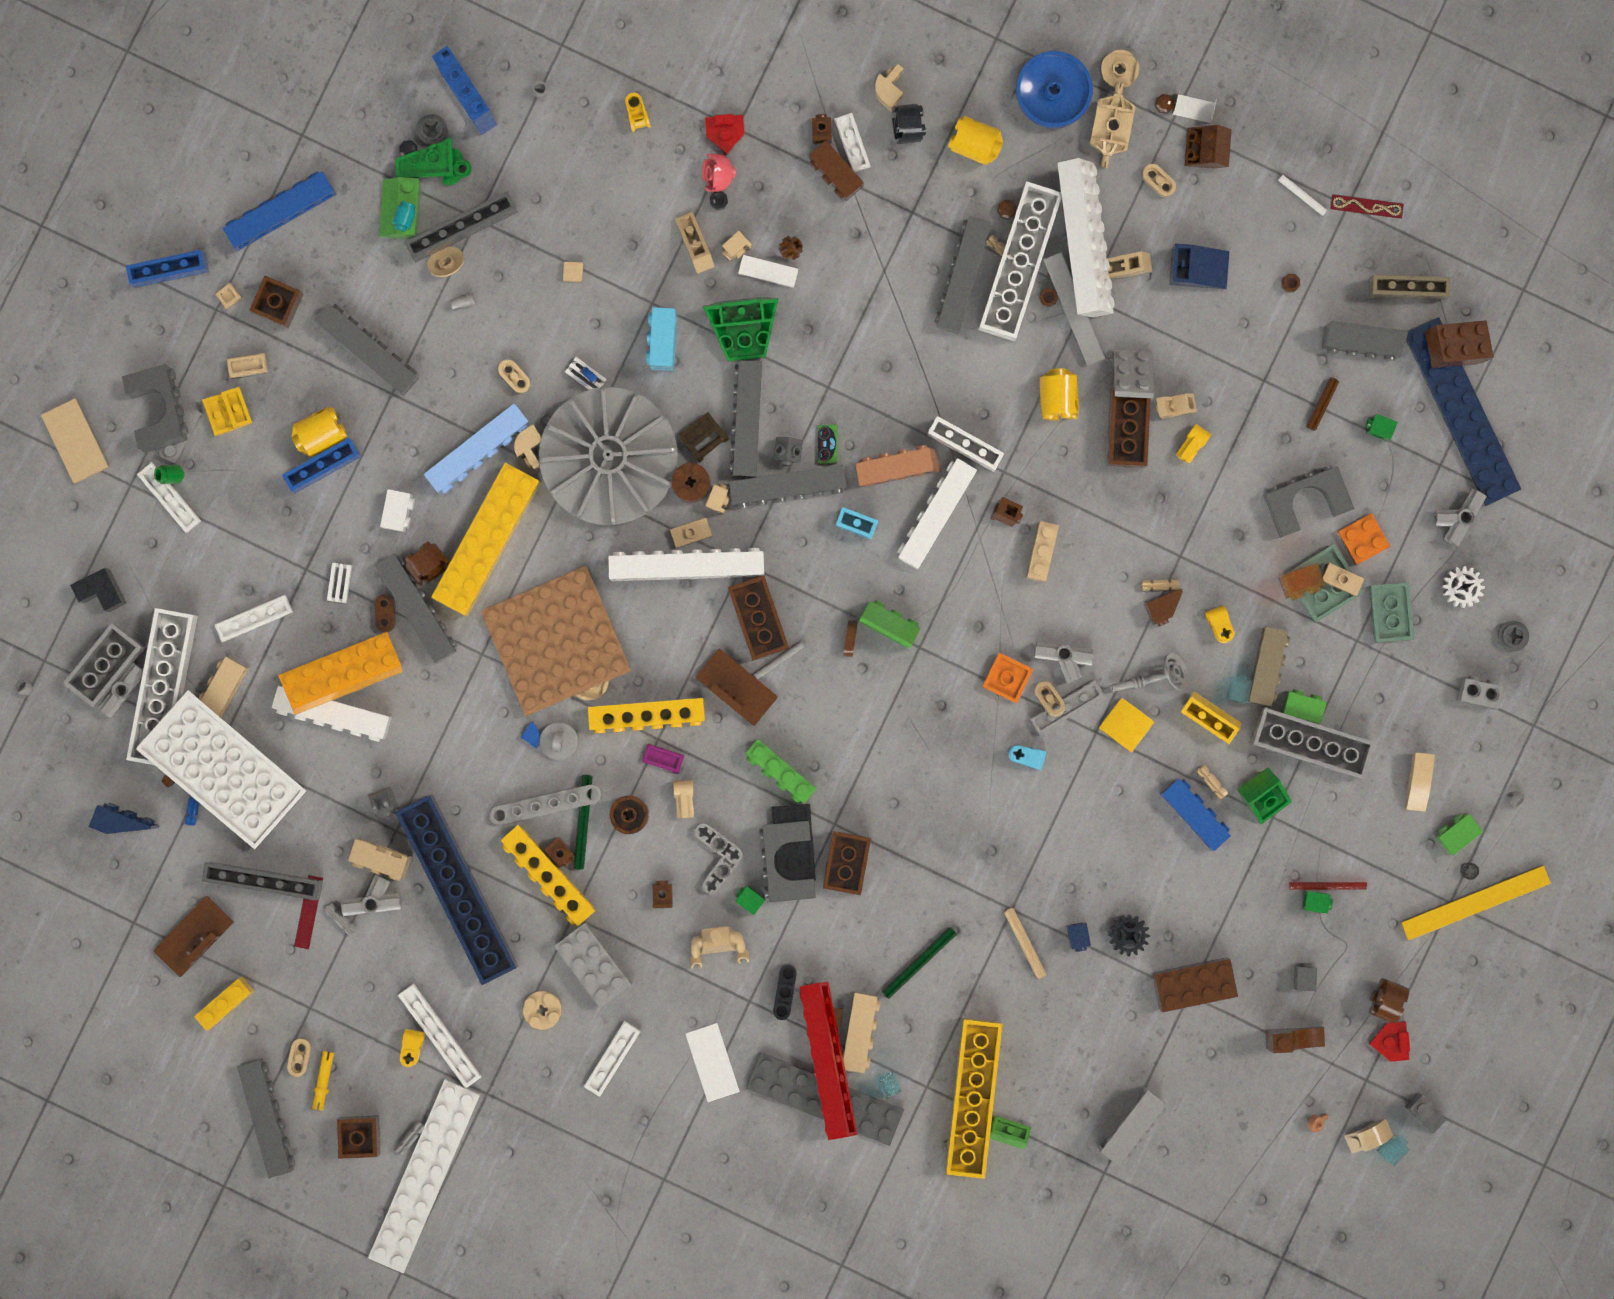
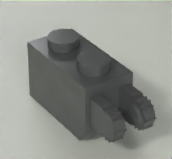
M391 787L368 794L375 816L386 818L396 814L395 810L399 809Z

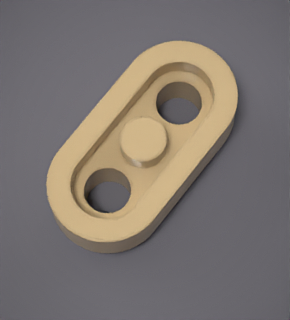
M1149 164L1144 168L1142 172L1143 180L1160 196L1170 197L1175 192V181L1158 165ZM1153 172L1155 177H1149L1148 173ZM1167 185L1169 187V190L1164 191L1162 189V186Z
M504 360L499 364V374L515 392L523 394L530 389V379L514 361ZM511 367L512 371L511 373H506L505 369ZM520 381L525 382V385L523 387L518 386V383Z
M1049 682L1039 683L1035 688V694L1039 702L1049 715L1053 717L1062 715L1065 711V703L1053 685ZM1044 691L1049 692L1047 695H1042ZM1054 706H1059L1057 710H1053Z
M306 1038L295 1040L291 1046L287 1070L294 1077L302 1076L308 1069L312 1046ZM300 1044H303L305 1046L304 1051H301L299 1049ZM296 1063L301 1064L300 1070L295 1068Z

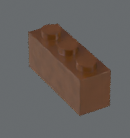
M827 140L809 155L810 166L815 171L819 170L823 174L821 177L827 185L832 184L835 188V194L840 199L844 198L848 201L864 187V182Z

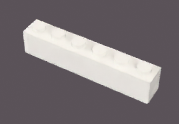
M958 458L956 462H950L946 469L949 472L947 477L940 479L936 486L939 488L936 495L931 494L927 501L929 507L926 512L924 510L921 511L916 519L920 522L916 528L912 526L907 534L909 537L906 544L902 543L897 551L900 554L898 559L917 570L977 471Z
M278 686L272 708L277 709L276 713L287 716L288 713H294L283 686ZM330 701L297 714L294 718L306 721V718L314 720L313 724L324 726L327 723L332 725L331 729L343 731V728L351 730L350 734L361 737L362 734L369 735L368 739L379 742L380 739H386L392 717L340 702Z

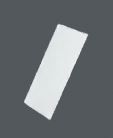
M716 1023L686 1033L707 1101L710 1102L740 1092L718 1024Z

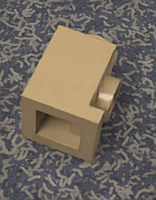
M738 231L722 245L724 250L722 254L729 261L736 257L739 259L746 253V248L749 250L752 248V244Z
M720 483L718 486L714 485L706 503V508L724 514L725 509L722 508L723 506L727 507L731 496L728 495L730 487Z

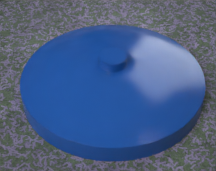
M1061 51L1044 52L1033 57L1022 68L1016 84V97L1022 112L1033 123L1046 128H1063L1075 123L1088 109L1093 94L1092 79L1085 65L1071 54Z

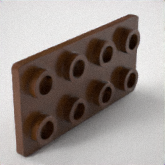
M721 649L717 650L696 676L697 680L753 726L757 724L778 698L776 694Z
M205 896L154 949V953L179 977H182L234 921L209 896Z

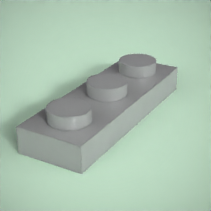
M185 404L183 405V421L188 427V440L163 447L158 456L176 465L202 416V413Z

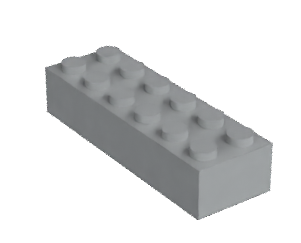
M1261 708L1250 745L1351 777L1364 779L1375 742L1268 708Z

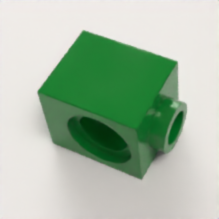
M1375 414L1367 420L1365 427L1368 429L1366 434L1388 442L1391 440L1398 422Z
M746 886L745 889L741 887L735 895L737 897L735 902L752 915H755L766 900L749 886Z
M1305 890L1302 909L1328 914V911L1332 909L1333 899L1330 898V894Z

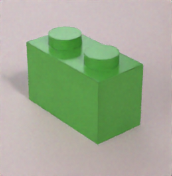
M1295 689L1292 692H1286L1281 713L1315 724H1321L1327 703L1322 701L1321 696L1311 694V697L1304 696L1303 691Z
M1468 813L1458 814L1452 819L1454 821L1449 826L1444 825L1437 831L1439 834L1435 838L1449 855H1455L1483 833L1482 829Z

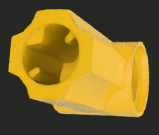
M1196 423L1175 455L1189 464L1212 434Z

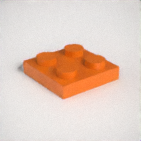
M1372 513L1337 532L1355 565L1390 547Z
M998 653L982 687L1017 704L1033 669L1006 655Z

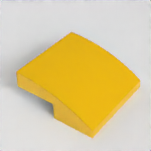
M240 387L221 392L219 395L201 401L214 437L252 423Z
M1121 698L1099 729L1132 753L1155 722Z

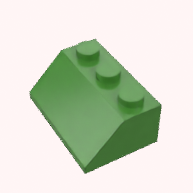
M397 177L383 180L379 237L411 239L418 235L421 181L419 178ZM401 201L416 206V214L411 229H406L405 232L395 229V225L392 224L397 206L400 205Z
M877 600L874 603L870 601L859 622L910 649L921 629L917 627L919 623L910 618L908 621L902 619L901 613L893 609L891 612L884 609L885 605Z

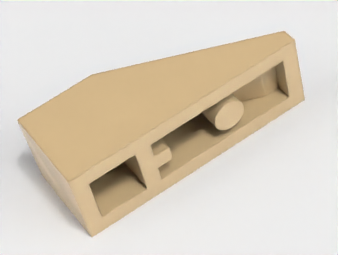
M693 212L675 218L697 274L715 267Z
M1141 251L1107 258L1110 265L1108 270L1110 279L1152 272L1150 253Z

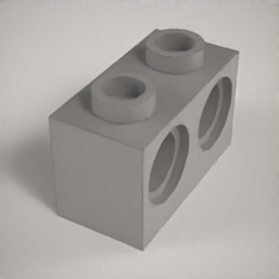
M1468 676V679H1461L1457 698L1458 702L1490 709H1499L1503 686H1498L1497 681L1487 680L1486 683L1480 682V678ZM1469 685H1473L1475 688L1473 695L1467 692ZM1488 689H1491L1494 692V696L1491 700L1488 699L1486 696V691Z

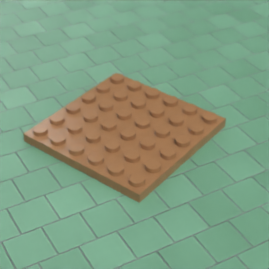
M587 566L481 611L526 717L632 671Z

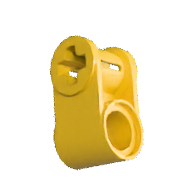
M637 93L628 94L625 104L632 132L645 126L651 127L641 96ZM631 99H638L639 105L631 107L629 101Z
M1221 605L1206 611L1207 621L1213 630L1216 640L1220 643H1227L1232 640L1235 632L1225 606ZM1223 630L1225 632H1229V635H1227V639L1225 636L1221 637V633L1223 632Z
M405 1029L400 1053V1062L403 1066L411 1067L418 1062L425 1032ZM411 1053V1057H414V1060L408 1063V1059L405 1056Z

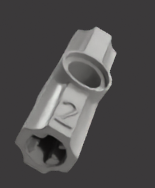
M134 662L130 665L98 707L103 714L113 718L126 699L132 696L133 690L142 680L143 668ZM121 685L126 687L124 695L119 694V687Z

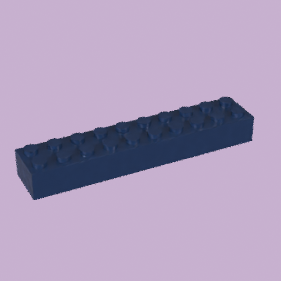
M429 795L395 812L481 985L519 967L434 796Z

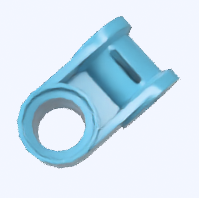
M1015 745L1009 749L1008 756L1013 762L1042 770L1047 752ZM1020 749L1019 752L1022 753V757L1016 759L1013 752Z

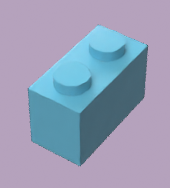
M842 507L835 527L871 540L878 520Z

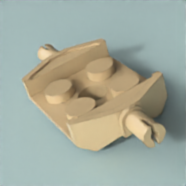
M1116 82L1115 94L1099 99L1096 102L1098 104L1089 144L1103 155L1100 167L1108 168L1109 159L1112 154L1127 151L1136 107L1130 101L1123 98L1124 83ZM1112 119L1118 122V128L1115 131L1109 128V121Z

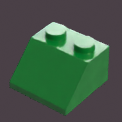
M1268 767L1237 790L1261 825L1292 802L1280 779Z

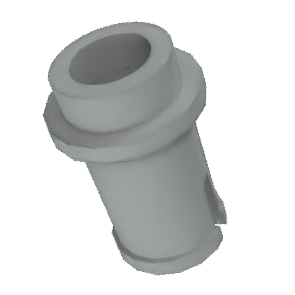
M468 292L464 296L450 299L453 311L467 306L473 307L476 304L473 294Z

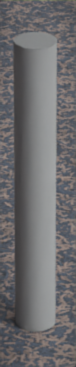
M801 641L754 673L755 677L759 680L805 648Z

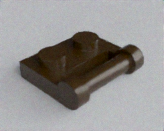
M709 412L678 435L699 463L704 460L703 457L718 445L729 440L728 436ZM716 431L719 436L698 452L695 447Z

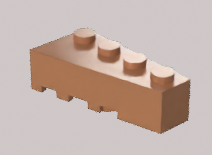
M927 445L915 447V451L909 452L908 449L897 451V454L890 456V453L880 454L878 459L872 460L871 457L860 459L861 462L855 463L859 486L866 487L890 482L889 480L891 479L893 481L902 480L910 475L911 477L923 476L929 471L934 473L941 472L937 450L927 448Z

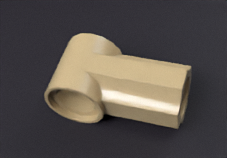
M693 780L673 781L677 818L694 817Z

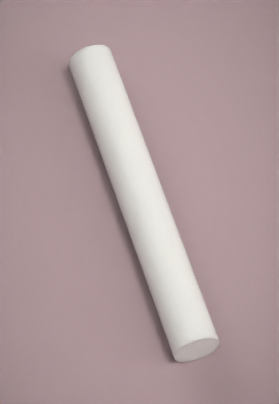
M1284 175L1278 180L1319 214L1323 216L1326 213V208Z

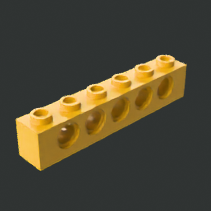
M704 698L588 707L589 730H594V734L606 733V729H613V732H623L625 727H632L633 731L644 730V726H652V729H661L663 724H671V728L682 727V723L689 722L690 726H699L701 721H705ZM684 707L689 708L691 712L690 716L686 719L680 716V710ZM664 709L671 711V718L668 720L661 718V712ZM646 710L652 713V719L648 722L642 719V713ZM626 712H630L633 715V720L630 723L623 721L622 717ZM608 713L614 717V721L610 725L605 724L603 720L604 716Z
M520 824L501 840L503 843L501 845L508 854L512 853L516 857L514 861L520 868L525 867L529 871L528 877L534 883L538 881L542 886L540 890L547 897L550 895L555 900L553 902L555 907L559 911L562 909L567 914L566 919L572 925L576 924L579 926L596 911L595 907ZM522 842L526 845L525 853L517 851L518 843ZM531 857L539 859V866L537 868L530 865ZM545 871H549L552 874L550 882H546L542 878V874ZM558 885L565 888L563 896H558L555 893V888ZM570 900L577 901V910L569 909L568 902Z

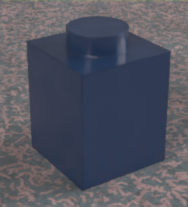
M1087 923L1066 925L1070 948L1075 949V952L1087 950V947L1091 946Z

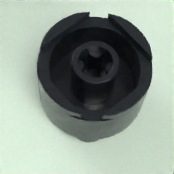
M922 105L893 106L892 113L896 112V118H892L894 137L898 139L897 145L921 142L923 136L926 135L925 124L921 122V117H923Z

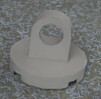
M555 722L543 730L540 737V746L543 753L549 758L565 760L576 752L578 736L570 725L563 722Z

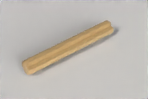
M1013 908L1005 910L1004 914L1036 978L1040 979L1046 976V972Z

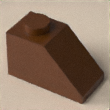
M1182 589L1144 604L1152 625L1158 623L1160 627L1169 623L1168 619L1172 618L1183 593Z

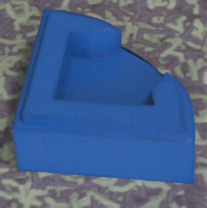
M587 367L581 369L580 372L591 383L595 384L598 381V377Z
M531 722L521 738L535 748L540 743V733L537 726Z

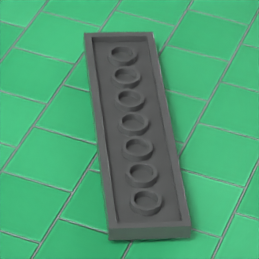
M760 1053L747 1089L824 1120V1116L821 1113L822 1105L818 1095L817 1078L814 1073ZM849 1088L857 1133L890 1146L904 1109Z

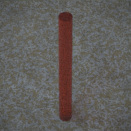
M1289 882V889L1367 890V882Z

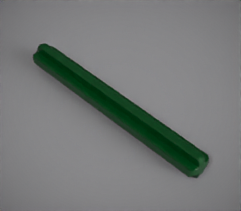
M582 775L581 787L592 785V775ZM591 789L587 794L589 799H591ZM590 805L579 807L574 869L583 870L585 865Z
M949 927L882 991L884 996L890 999L956 936V932Z

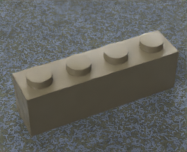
M1373 275L1369 278V297L1446 300L1450 297V277Z
M1267 626L1263 627L1246 702L1272 707V703L1275 704L1277 699L1276 685L1280 684L1282 677L1279 671L1280 667L1284 666L1286 655H1283L1290 641V636H1287L1288 631Z

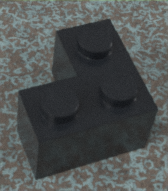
M103 568L70 585L80 603H86L98 597L104 611L107 612L127 604L110 569Z

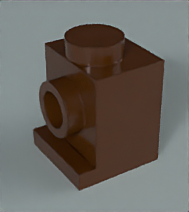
M817 114L815 118H812L813 144H822L826 140L828 143H832L831 117L827 118L826 114ZM824 125L825 129L819 130L818 126Z
M1002 497L996 502L990 519L1013 527L1015 524H1019L1023 514L1021 510L1023 506Z
M558 837L544 849L559 867L562 865L566 867L574 860L572 856L575 853L561 837ZM558 850H562L564 852L563 857L557 856Z
M668 880L656 881L657 884L652 885L653 908H672V884H668ZM660 891H664L666 893L665 898L659 897Z

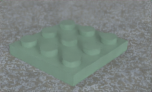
M1332 544L1284 574L1315 623L1365 593L1361 587L1358 595L1353 596L1321 581L1328 563L1352 573L1335 544Z

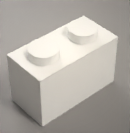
M388 489L380 527L405 533L411 523L409 512L414 508L415 499H412L413 495Z

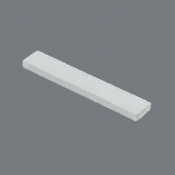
M412 984L398 995L463 1086L467 1088L481 1078V1074L416 985Z

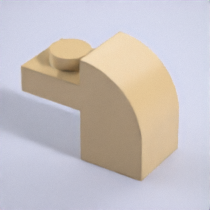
M899 64L895 68L890 67L885 74L886 78L879 74L876 80V97L889 111H892L893 106H896L903 97V92L894 85L904 70Z
M1194 393L1156 398V410L1161 419L1197 412Z
M531 425L519 433L515 440L514 449L518 458L526 455L524 458L525 463L529 469L533 467L536 471L540 468V463L532 450L540 446L542 437L536 427Z
M1385 1118L1371 1122L1363 1129L1349 1132L1344 1137L1351 1153L1362 1150L1366 1152L1386 1143L1393 1137V1133Z

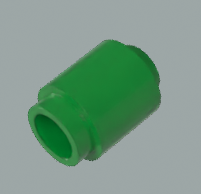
M160 465L154 470V478L156 482L161 484H179L184 478V470L180 465Z

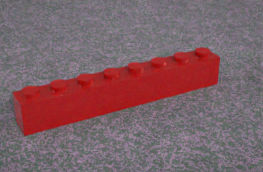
M829 982L799 987L800 999L804 1009L803 1017L807 1025V1037L811 1046L810 1054L814 1062V1075L817 1078L818 1095L822 1105L821 1113L825 1121V1133L828 1141L857 1135V1129Z

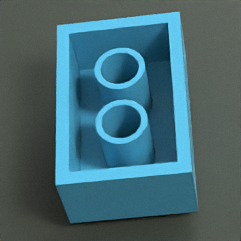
M652 307V313L649 312L648 324L651 327V332H647V343L650 346V351H646L647 365L650 366L651 370L674 371L677 327L676 309Z

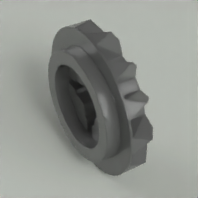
M436 114L425 115L417 124L419 138L424 143L430 145L440 143L445 139L448 132L446 122ZM434 125H436L435 129L438 134L433 132L431 134H428L429 130L427 126L433 127Z
M1518 621L1506 622L1501 626L1498 633L1499 643L1504 649L1509 651H1519L1529 641L1527 627ZM1515 631V635L1521 636V638L1514 639L1512 643V639L1506 635Z

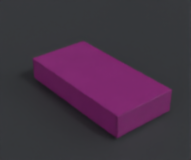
M648 744L642 762L679 774L685 755Z

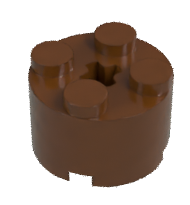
M686 463L674 471L672 488L679 499L688 503H696L703 500L708 494L711 482L707 471L701 465ZM692 478L693 481H696V483H694V487L690 488L689 485H686V483L689 482L688 479Z
M429 541L424 543L420 547L421 550L416 554L412 553L405 558L407 562L405 565L406 569L420 586L424 585L422 582L426 580L428 583L435 580L446 570L444 568L446 563L448 566L450 564V561L437 544H431Z
M632 795L623 796L617 799L611 806L610 820L613 827L620 833L634 834L641 831L648 823L649 809L641 798ZM630 810H632V814L635 816L634 818H630L629 820H627V815H625V811L629 812Z
M1381 978L1377 991L1373 990L1370 1001L1373 1003L1369 1009V1014L1397 1023L1404 1012L1403 1004L1408 1001L1409 988Z

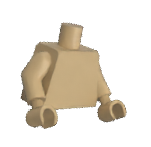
M729 926L702 929L700 934L693 937L691 941V969H693L695 964H699L700 969L702 968L700 955L738 951L739 964H741V959H746L747 963H749V951L745 950L746 947L742 934L734 931Z

